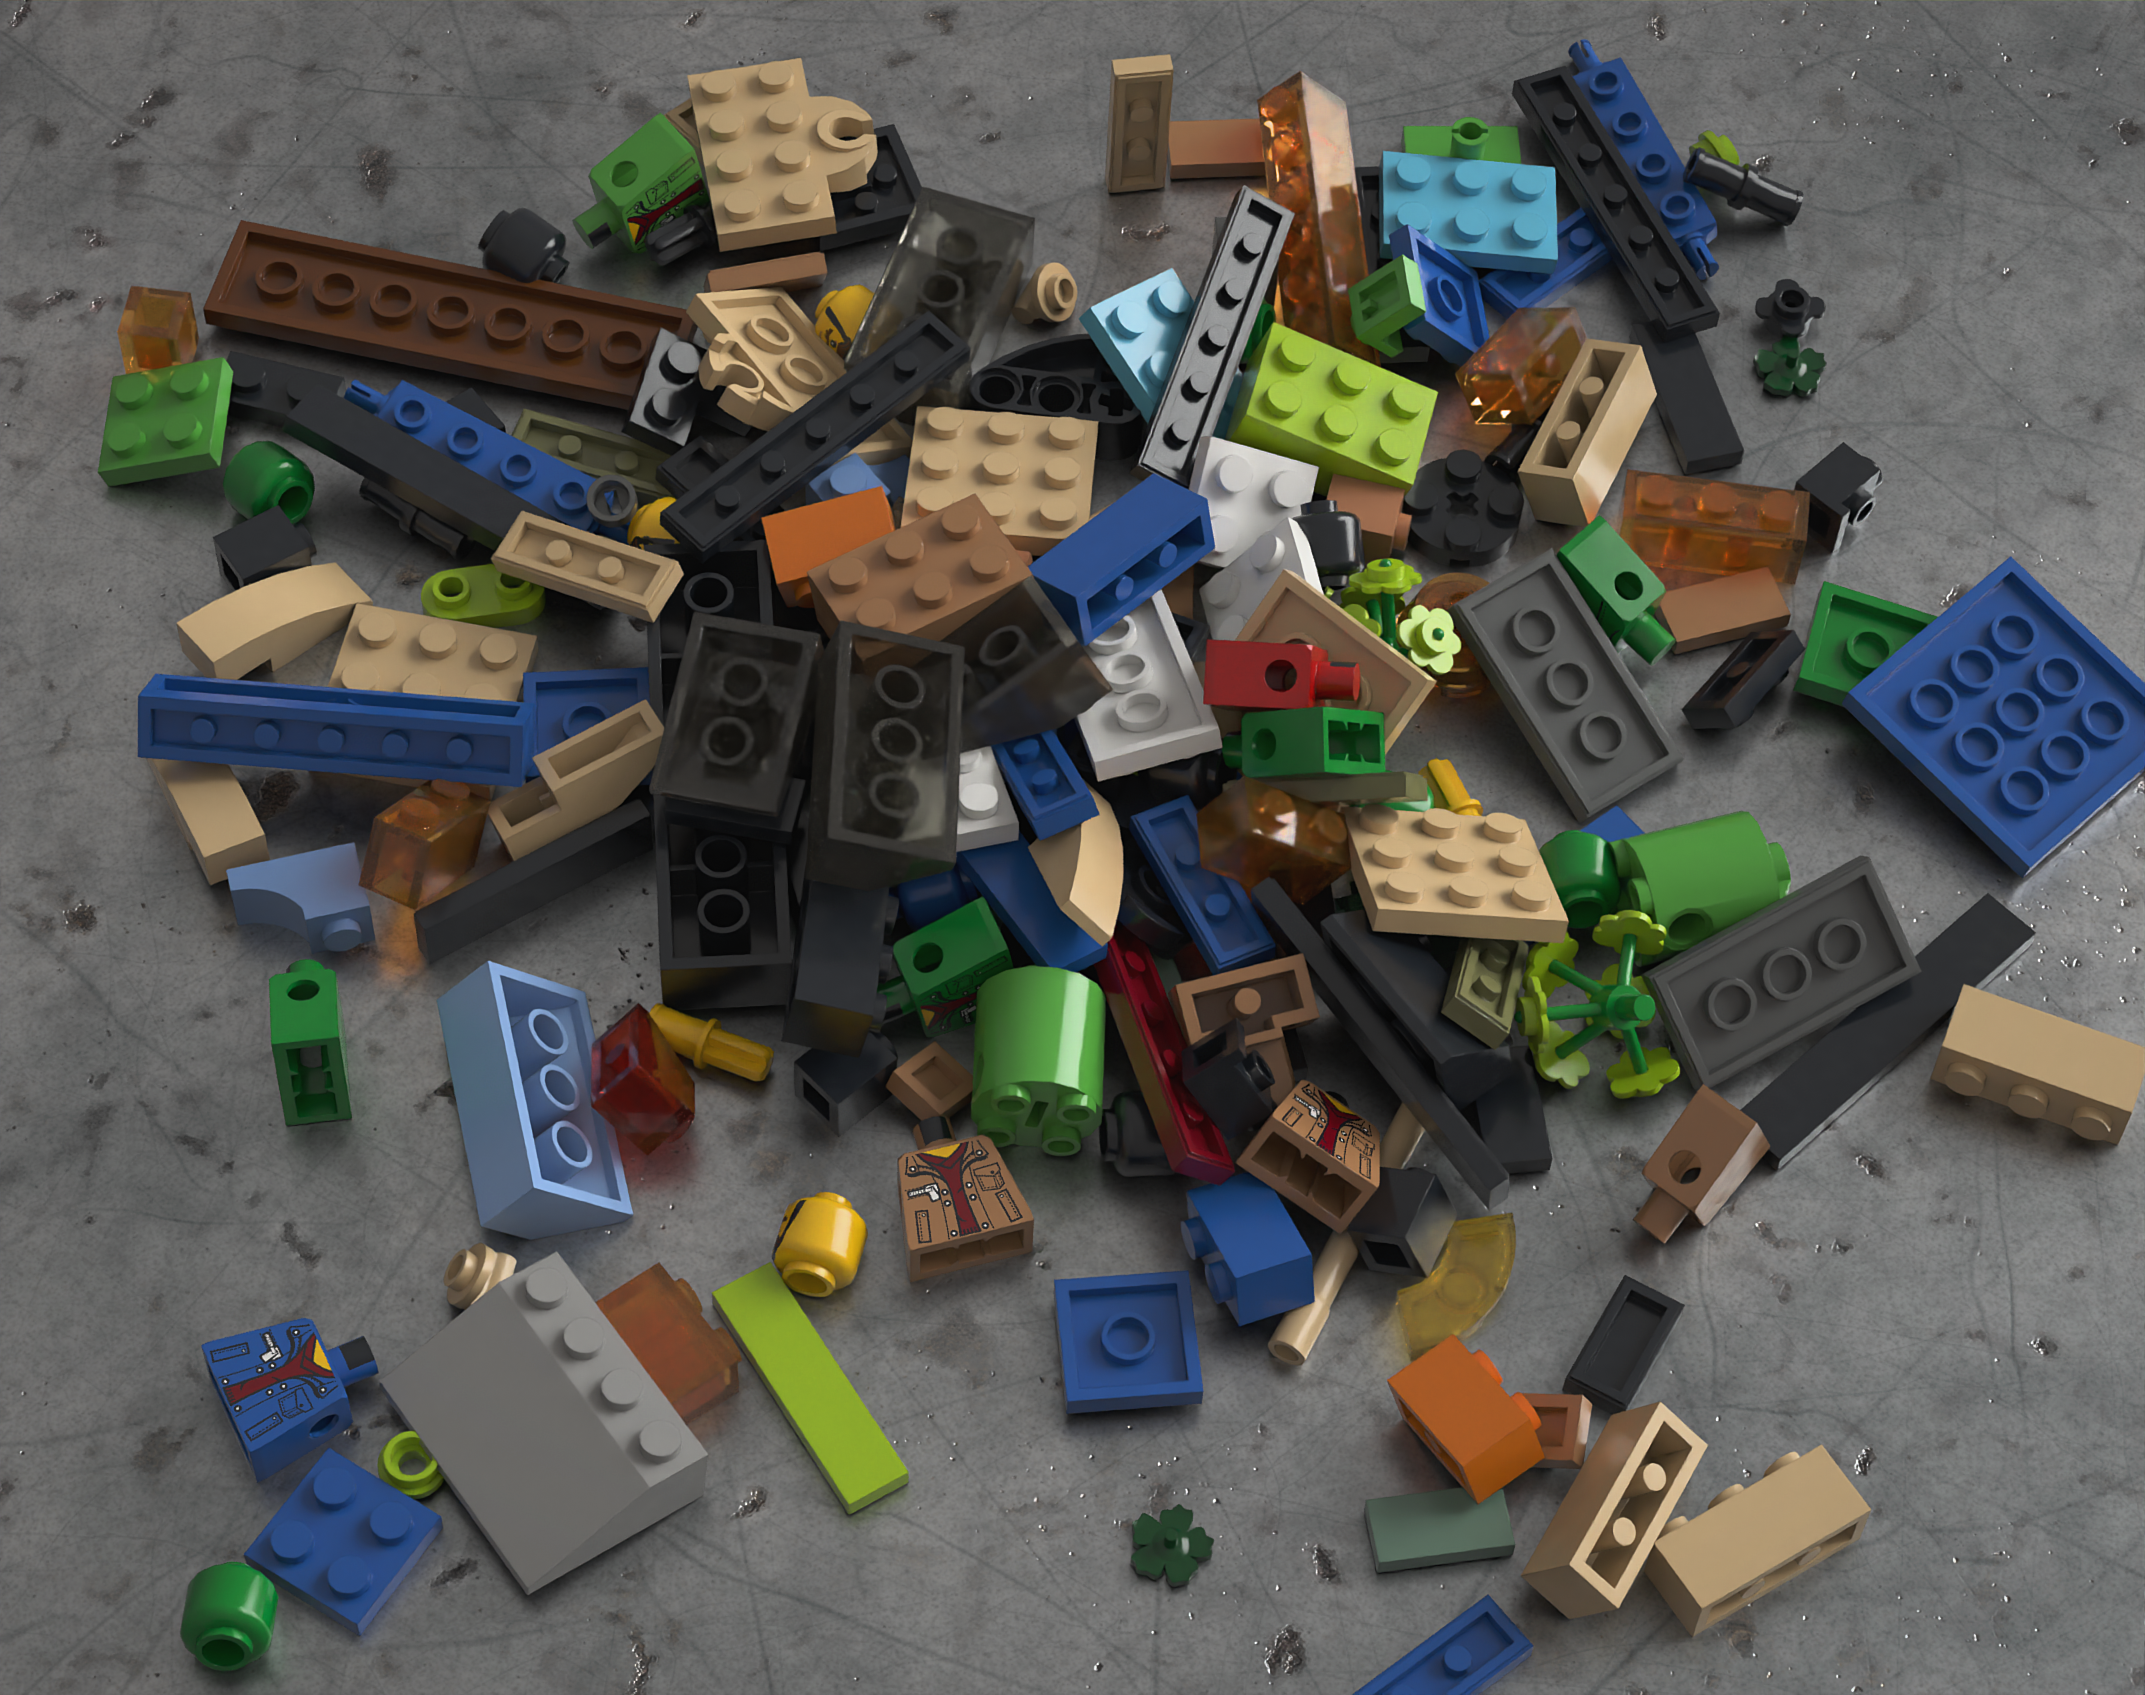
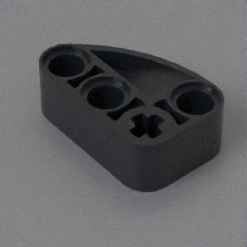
M1089 334L1051 338L1027 345L981 368L973 375L970 381L969 410L997 413L1012 412L1022 415L1058 418L1072 417L1099 422L1095 459L1123 460L1131 457L1140 446L1145 419Z

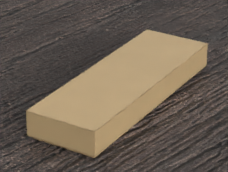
M1170 54L1116 59L1111 62L1105 181L1108 193L1165 187L1174 72Z
M525 511L520 512L491 558L498 572L652 623L655 622L684 574L678 561Z

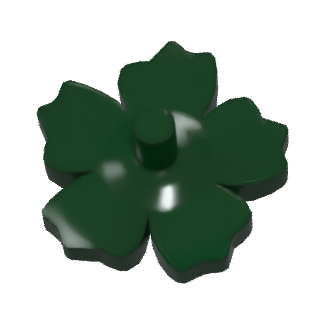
M1785 335L1780 342L1772 344L1771 351L1758 349L1757 355L1753 359L1758 376L1765 378L1763 388L1774 395L1790 396L1792 390L1803 397L1816 393L1821 378L1819 374L1825 371L1827 362L1824 360V353H1816L1812 348H1806L1800 353L1798 338H1790Z
M1178 1504L1172 1510H1162L1159 1522L1150 1515L1142 1513L1138 1520L1132 1522L1134 1534L1132 1544L1139 1550L1133 1553L1130 1562L1136 1568L1138 1574L1146 1575L1153 1580L1159 1579L1165 1569L1166 1580L1171 1586L1188 1585L1191 1578L1198 1573L1199 1566L1197 1562L1211 1559L1214 1539L1207 1536L1202 1527L1191 1529L1193 1511L1183 1508L1181 1504Z

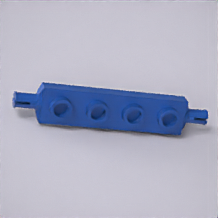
M1586 39L1580 40L1581 48L1575 42L1568 50L1569 56L1580 71L1577 75L1573 76L1575 82L1683 255L1686 256L1698 279L1705 280L1706 271L1709 277H1712L1719 270V265L1706 245L1717 237V222L1697 187L1691 183L1683 182L1685 167L1621 57L1602 63L1591 47L1590 41Z
M353 380L351 388H347L344 399L571 527L595 535L602 534L614 541L629 545L627 542V532L630 522L621 527L608 528L599 524L589 511L586 499L587 492L591 484L597 479L404 380H401L399 385L386 395L360 383L358 380ZM614 491L605 493L606 500L610 506L611 516L617 515L612 512Z

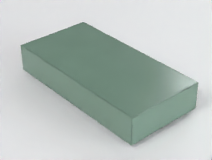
M1463 1487L1368 1499L1365 1502L1364 1512L1377 1573L1513 1555L1516 1544L1503 1487L1480 1504H1477Z

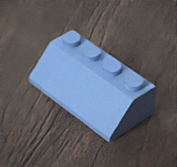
M491 961L485 962L437 999L481 1227L533 1240L627 1221L633 1216L586 993Z

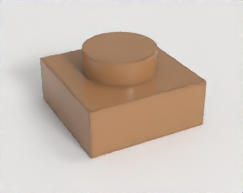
M934 1041L895 1069L886 1084V1088L922 1121L936 1116L950 1118L972 1101L973 1075Z
M1521 1393L1532 1405L1542 1423V1426L1536 1429L1535 1432L1545 1458L1531 1468L1581 1469L1584 1464L1592 1403L1583 1395Z

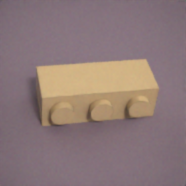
M1586 338L1518 470L1535 520L1581 527L1588 526L1594 520L1657 395L1641 345Z
M1964 984L1930 1079L1947 1085L1951 1090L1966 1096L1977 1095L2008 1106L2021 1116L2042 1118L2073 1129L2075 1133L2086 1139L2104 1140L2118 1145L2133 1112L2145 1075V1047Z
M1662 1402L1612 1414L1523 1570L1521 1577L1568 1619L1619 1609L1708 1445Z
M1822 1444L1801 1457L1797 1452H1790L1782 1456L1768 1467L1763 1475V1479L1745 1489L1741 1484L1730 1486L1710 1502L1706 1512L1688 1521L1685 1516H1681L1664 1525L1650 1550L1644 1572L1691 1637L1696 1636L1860 1539L1871 1508Z

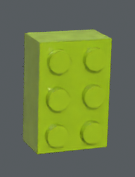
M1273 322L1248 360L1225 440L1318 466L1319 469L1313 492L1325 497L1328 495L1333 474L1405 489V497L1415 481L1438 392Z

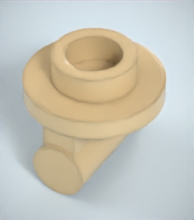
M1055 262L1039 266L1013 307V317L1023 324H1030L1037 318H1042L1047 322H1061L1069 318L1077 300V286L1068 269L1062 264Z
M483 1243L475 1244L468 1251L465 1249L460 1250L450 1261L444 1275V1285L448 1287V1302L460 1309L466 1310L498 1282L513 1275L517 1263L516 1259L506 1253L495 1252Z

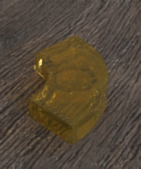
M1512 1212L1454 1221L1446 1238V1252L1440 1266L1421 1283L1397 1291L1395 1303L1410 1361L1418 1359L1452 1334L1460 1342L1467 1339L1482 1326V1322L1495 1308L1502 1295H1504L1509 1283L1516 1249V1230Z

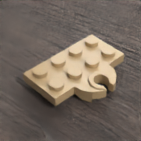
M801 58L687 75L720 252L837 234L830 193L851 191L867 184V173L877 158L876 135H874L873 119L868 112L852 101L833 96L809 97ZM842 137H856V138H857V139H855V140H850V141L840 140V138H842Z
M782 287L697 293L686 311L701 329L707 342L711 344L698 366L699 378L703 388L713 390L717 385L726 386L727 388L717 405L747 425L765 431L771 430L851 370L850 366L815 333V325ZM893 418L834 464L854 453L866 465L883 464L897 459L904 454L910 459L913 440Z

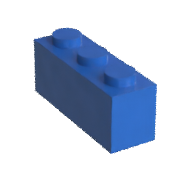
M1153 473L1030 564L1028 568L1034 576L1041 624L1083 646H1087L1215 549L1207 498Z

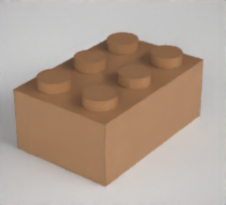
M976 493L807 571L817 620L872 703L1041 624L1034 576Z

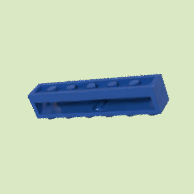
M155 674L138 695V757L511 787H522L534 764L532 757H534L535 703Z

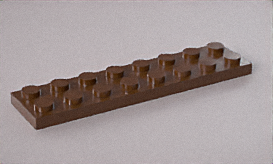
M241 220L203 308L205 322L208 325L629 410L651 341L660 328L690 342H693L698 328L696 323L686 313L687 309L542 280L522 283L493 270Z

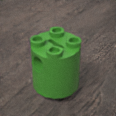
M1737 811L1607 842L1614 854L1616 871L1619 874L1618 877L1622 886L1620 901L1609 915H1615L1623 910L1639 911L1649 916L1652 924L1662 925L1667 930L1666 938L1663 940L1664 947L1662 952L1655 955L1635 953L1634 962L1639 967L1666 961L1787 896L1791 887L1789 864L1782 846L1778 842L1767 843L1758 822L1747 811Z
M1030 965L1005 970L992 976L977 990L971 1119L977 1125V1136H988L995 1147H1005L1011 1144L1041 1147L1046 1153L1051 1155L1067 1156L1077 1153L1081 1149V1139L1090 1136L1101 1125L1106 996L1097 983L1080 973L1057 967Z

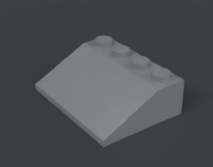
M557 1251L498 1282L379 1381V1388L408 1429L415 1431L420 1437L419 1444L431 1461L432 1456L438 1463V1471L527 1595L704 1495L709 1454Z

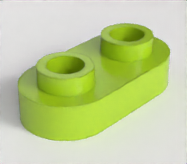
M494 564L449 569L434 574L422 587L421 602L423 615L501 628L526 624L537 618L545 607L546 593L543 586L498 572ZM514 585L520 586V587H518V588H513V589L506 587V586H514ZM460 593L455 597H446L449 594Z

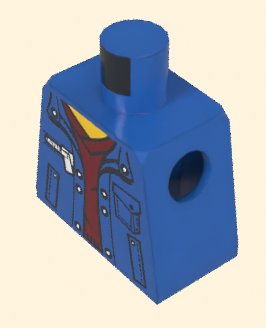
M301 1318L213 1340L201 1345L210 1380L257 1483L269 1478L348 1429L353 1423L345 1387L379 1374L375 1358L364 1336L326 1350L314 1322L308 1318Z

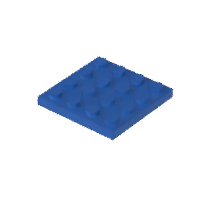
M2011 556L1850 690L1842 702V705L2021 878H2024L2145 771V683Z

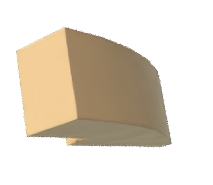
M334 562L280 573L247 585L207 604L176 622L182 652L206 678L237 680L262 663L272 672H275L348 625L356 603L373 606V601Z
M646 699L532 757L540 777L484 805L494 829L512 861L615 810L651 771L672 741Z
M146 758L189 850L194 851L210 885L228 879L227 869L270 860L265 833L228 764Z
M1083 779L1094 798L1100 815L1039 841L1037 838L1028 849L1059 909L1103 947L1112 938L1120 907L1123 884V845L1119 824L1110 803Z

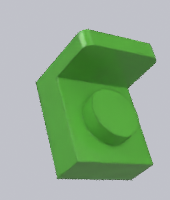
M1401 255L1348 288L1352 311L1350 323L1356 338L1363 344L1372 346L1391 358L1401 353L1403 347L1399 329L1426 313L1418 263Z

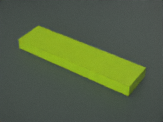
M771 1262L712 1292V1304L849 1515L909 1483L908 1470Z

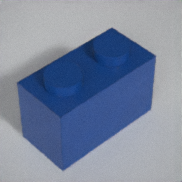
M1245 1172L1229 1177L1220 1186L1210 1183L1186 1191L1189 1219L1181 1221V1233L1185 1247L1193 1260L1198 1258L1203 1260L1207 1284L1213 1299L1217 1304L1227 1303L1239 1326L1315 1302L1312 1254L1273 1188L1251 1173Z

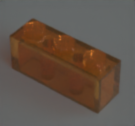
M1627 469L1618 511L1616 532L1647 566L1726 576L1768 567L1775 582L1795 584L1807 542L1810 492Z

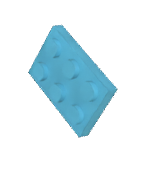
M1383 151L1379 164L1380 258L1393 259L1389 234L1408 224L1468 266L1553 274L1558 261L1555 167Z
M1173 268L1090 307L1079 318L1147 423L1152 415L1194 304V300ZM1237 368L1212 437L1225 440L1243 380V374L1239 368Z

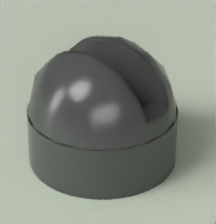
M602 476L591 484L587 492V505L592 517L599 524L608 528L621 527L629 523L637 511L638 499L632 484L622 476ZM616 490L622 512L611 516L610 506L606 500L605 493Z

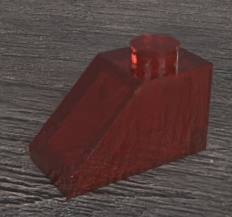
M638 1003L592 1043L591 1107L648 1156L664 1141L673 1143L690 1128L695 1118V1083L650 1013Z

